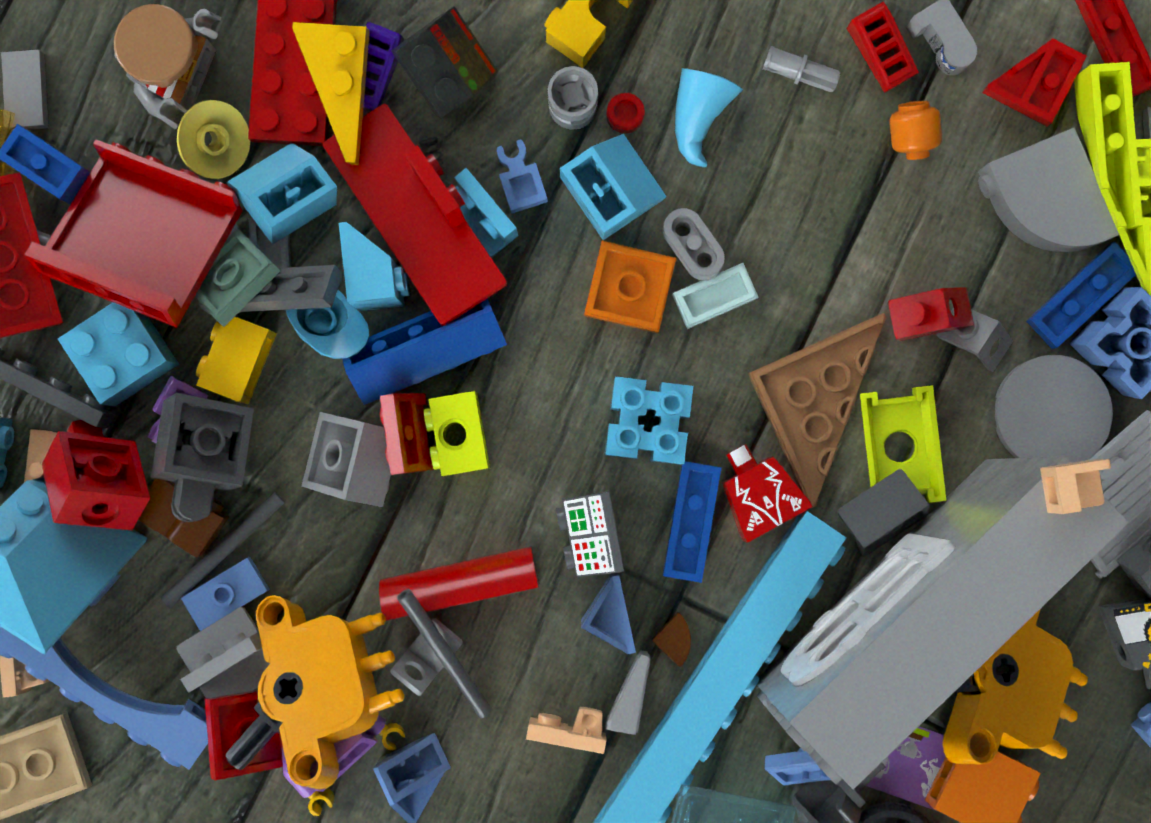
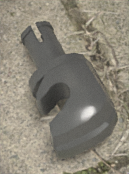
M881 762L854 789L843 779L838 784H835L832 780L806 783L792 798L800 822L846 823L848 821L849 823H858L862 812L860 808L866 803L861 798L863 795L861 790L881 770H884L886 766Z

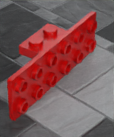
M382 104L363 116L359 165H351L345 161L335 135L322 144L440 325L445 326L507 285L506 279L466 222L460 207L465 205L463 198L453 184L446 188L440 179V176L445 173L433 154L425 157L419 146L413 144L387 104Z

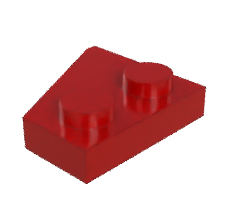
M1052 38L996 80L990 82L982 93L1047 127L1057 115L1087 56Z

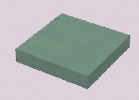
M237 229L226 240L195 297L225 327L280 270Z

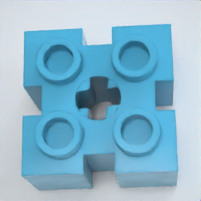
M615 376L610 410L620 411L618 424L609 423L605 455L637 459L638 450L651 451L650 461L683 465L685 462L688 433L678 432L679 420L690 417L693 386L662 382L659 385V392L645 390L647 380ZM647 411L653 412L654 417H658L659 424L653 426L651 432L644 431V425L638 424V417L645 416Z

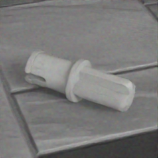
M774 46L770 47L762 69L793 79L796 85L800 81L828 92H833L836 89L840 79V72L838 70L807 60L808 55L806 54L800 57Z

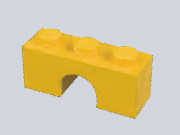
M568 0L562 9L556 7L551 12L544 25L547 28L546 42L581 68L585 67L605 40L606 26L596 20L590 12V8L598 0ZM616 0L626 8L633 2V0Z

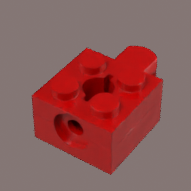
M83 420L73 421L67 432L58 431L42 462L53 523L133 530L150 500L136 442L104 437L102 428L95 427Z

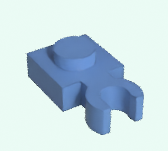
M521 139L516 141L519 153L514 158H508L504 154L502 146L497 147L500 163L509 169L508 172L499 174L511 213L548 202L536 163L524 165L527 153L525 144Z

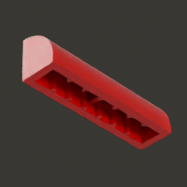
M532 546L380 579L379 599L381 613L384 614L386 621L409 616L397 600V596L406 589L412 591L425 612L538 588L540 583Z

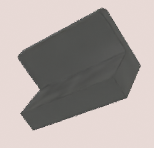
M898 469L839 508L838 515L855 537V546L863 557H866L928 516L929 503L902 469Z

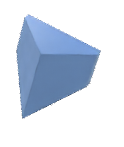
M612 573L582 617L581 628L623 652L632 654L636 653L620 576L619 573Z
M432 733L382 756L373 770L389 805L407 823H416L443 774L451 767L436 734Z

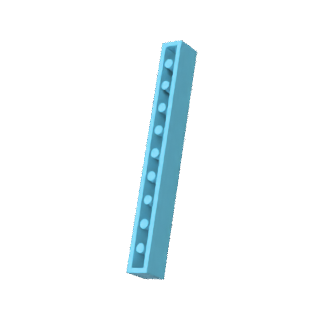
M808 511L797 515L593 823L666 822L672 811L669 804L677 793L683 795L688 789L694 777L691 771L698 760L705 762L710 756L716 744L712 739L720 727L725 730L731 724L737 714L734 706L742 695L747 697L753 691L759 680L756 673L764 662L770 664L781 647L777 643L785 630L790 632L797 625L802 616L799 608L807 597L813 599L819 592L824 582L820 578L828 565L833 567L840 560L845 551V547L842 544L847 537Z

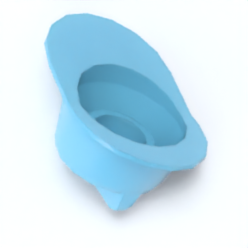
M337 290L333 305L330 308L286 310V315L298 336L323 356L333 359L348 358L358 354L366 346L369 337L368 324L362 314L347 302L346 297L339 290Z

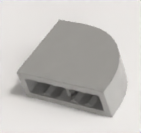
M1075 127L992 161L978 171L980 175L978 178L979 188L985 198H990L1003 224L1018 238L1034 247L1053 252H1074L1093 247L1119 235Z

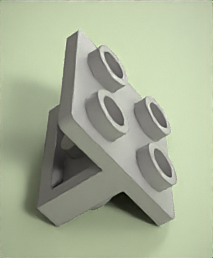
M245 607L237 608L177 646L178 653L190 671L188 675L180 680L188 693L200 687L206 699L253 691L258 688L261 675L270 664L264 659L258 628Z

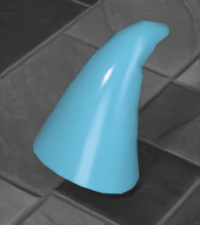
M682 68L675 112V134L678 148L690 164L707 167V161L702 154V141L705 139L715 118L721 114L726 106L743 89L736 83L719 75Z

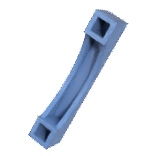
M0 626L1 656L5 658L14 657L26 665V671L39 680H50L60 687L59 691L69 700L74 702L83 701L94 709V714L108 724L115 722L128 730L127 735L136 743L144 746L150 744L161 752V757L175 767L182 765L190 769L207 746L206 711L190 699H188L185 705H169L129 695L104 682L88 670L71 653L61 637L44 655Z

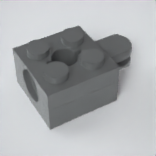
M175 393L163 401L151 478L175 482L171 509L176 518L184 522H195L206 518L212 511L215 489L230 491L243 486L254 412L253 408Z

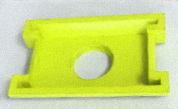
M933 385L913 387V396L878 400L877 392L861 393L860 402L870 487L898 469H902L922 495L924 494L928 503L947 501ZM895 432L908 434L914 442L912 456L903 462L891 460L885 452V441Z

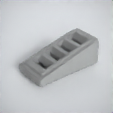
M640 650L636 655L606 718L607 730L633 735L638 733L651 659L648 651Z

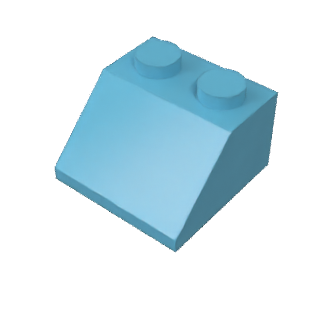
M347 222L339 223L347 302L359 312L405 306L404 296H410L407 273H404L403 268L399 267L388 254Z

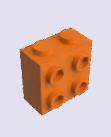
M999 750L995 758L987 764H956L945 757L925 801L935 810L961 823H1022L1021 814L1027 801H1031L1038 792V778L1041 773Z

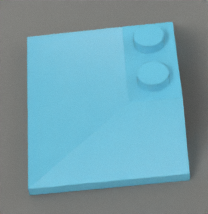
M37 478L25 481L0 506V626L45 655L142 547L147 537L134 529L123 530L53 523L45 479Z

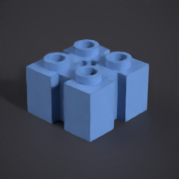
M1142 287L1122 288L1102 309L1108 316L1104 322L1090 321L1069 344L1091 365L1108 367L1102 376L1123 396L1143 399L1151 390V296Z

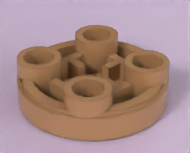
M159 4L143 5L129 12L119 23L114 36V51L121 67L137 81L162 88L171 86L175 80L187 72L198 50L197 39L188 22L174 9Z

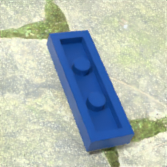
M1115 241L1108 244L1026 322L1051 349L1058 348L1136 275L1128 255Z
M687 461L681 465L663 576L702 583L721 467Z

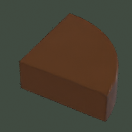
M677 612L652 638V641L679 667L684 664L688 657L691 635L685 619Z

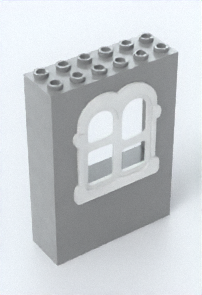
M1066 456L986 459L946 497L947 501H942L909 534L905 535L879 563L830 610L825 612L802 637L759 677L756 685L761 689V692L757 697L784 728L786 733L804 752L806 751L819 768L835 784H838L843 779L852 789L858 786L1129 523L1105 497L1103 505L1081 508L1082 511L1068 514L1047 512L1040 468L1071 463Z

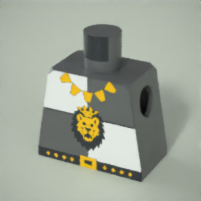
M1147 597L1099 606L1101 617L1118 662L1121 666L1132 670L1143 669L1146 688L1151 689V598Z

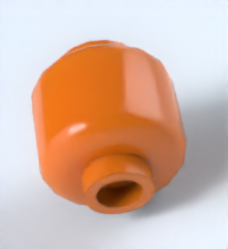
M913 101L898 105V111L890 116L892 147L896 152L906 153V159L917 160L930 156L929 150L935 149L942 143L940 112L937 108L931 107L929 101Z

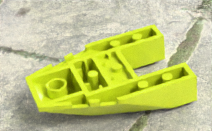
M1130 62L1090 64L1074 80L1077 117L1097 184L1140 285L1151 296V139H1136Z

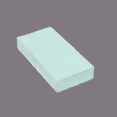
M744 263L720 272L711 280L699 281L672 294L687 329L759 298Z

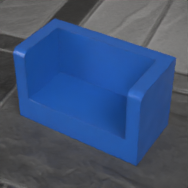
M19 124L16 125L0 148V160L70 205L90 174L89 170Z

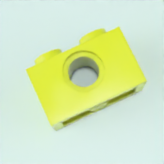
M471 391L428 399L430 408L424 409V419L427 431H434L436 446L430 447L434 470L440 469L441 476H449L490 469L478 393ZM453 424H461L466 430V439L458 446L450 445L446 439V431Z

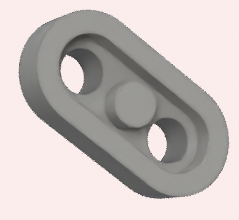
M687 208L672 211L664 222L663 234L665 240L692 277L698 280H711L715 278L723 268L725 260L723 249L696 212ZM683 226L690 233L687 236H679L675 230ZM700 257H707L711 261V265L701 267L697 260Z

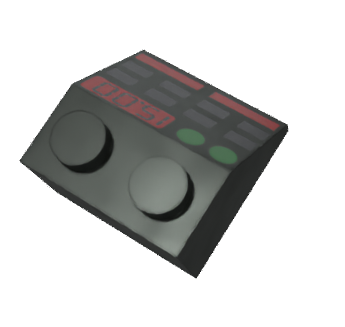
M455 6L449 8L391 50L433 112L441 118L474 95L498 72Z

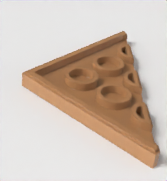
M885 313L748 373L797 484L813 507L817 505L819 500L818 497L837 452L838 443L844 427L847 425L857 398L856 395L874 353L880 331L886 321Z

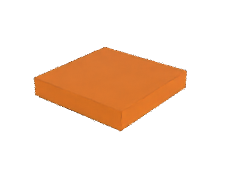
M602 240L584 316L658 334L676 258Z

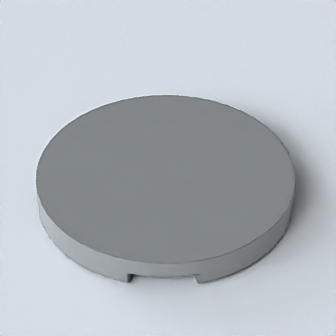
M1046 355L1021 363L1004 378L995 396V421L997 426L995 429L1004 447L1015 458L1066 456L1071 463L1086 461L1102 448L1111 429L1113 409L1106 385L1088 365L1068 356Z

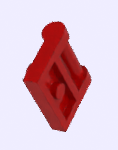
M395 393L380 396V419L385 431L387 445L385 456L390 466V474L396 475L434 470L424 419L423 406L427 405L426 394Z

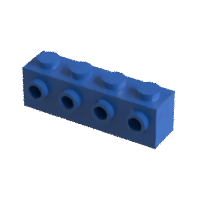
M487 298L445 326L440 325L432 311H429L368 337L366 346L358 354L342 358L348 378L363 405L379 400L382 395L392 394L446 370L454 369L460 364L479 356L492 353L494 350L507 345Z

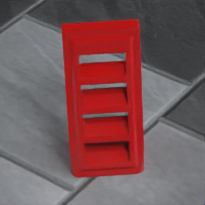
M884 1L851 20L846 29L884 93L919 73L898 26ZM877 22L879 27L867 33L865 27ZM885 35L887 41L874 48L872 42ZM893 49L895 55L881 62L879 56ZM901 62L904 68L888 76L885 70Z

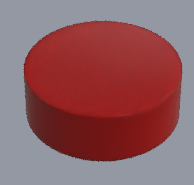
M617 94L608 103L606 111L607 122L613 130L619 133L627 134L634 132L643 122L645 114L644 105L634 94Z

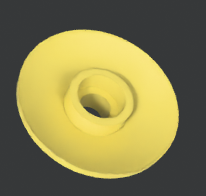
M217 100L199 102L184 114L177 130L179 154L186 166L199 176L210 179L225 178L235 173L248 156L250 149V140L248 139L249 128L241 113L230 104ZM207 132H209L212 137V141L208 146H206L204 142L205 134Z

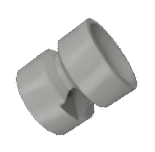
M577 66L564 67L557 71L550 79L547 89L549 113L554 122L561 127L570 130L581 129L588 125L595 117L598 106L597 82L591 73Z

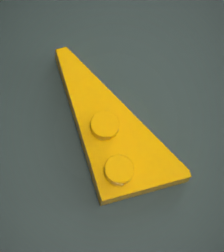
M293 22V31L344 159L351 165H359L369 29L364 26Z

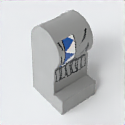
M949 0L936 1L914 15L906 25L913 39L923 34L934 53H936L938 68L947 75L961 74L976 58L977 45Z

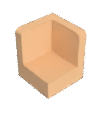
M1093 459L1041 467L1040 471L1047 512L1068 514L1082 511L1081 508L1103 505L1104 496L1099 470L1110 469V459Z

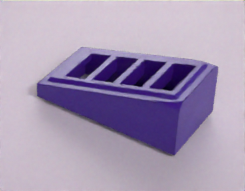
M367 22L365 27L369 29L368 56L372 55L385 61L384 65L381 66L367 60L366 71L380 76L378 82L366 77L365 87L375 91L373 97L364 95V108L373 111L381 105L398 64V60L391 50L404 42V38L399 33ZM375 40L389 45V50L374 46Z

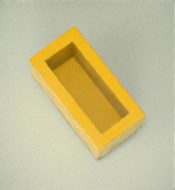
M234 317L225 327L217 321L210 336V340L213 341L208 356L204 355L201 358L196 370V376L199 377L196 386L237 402L249 404L277 333L238 317Z

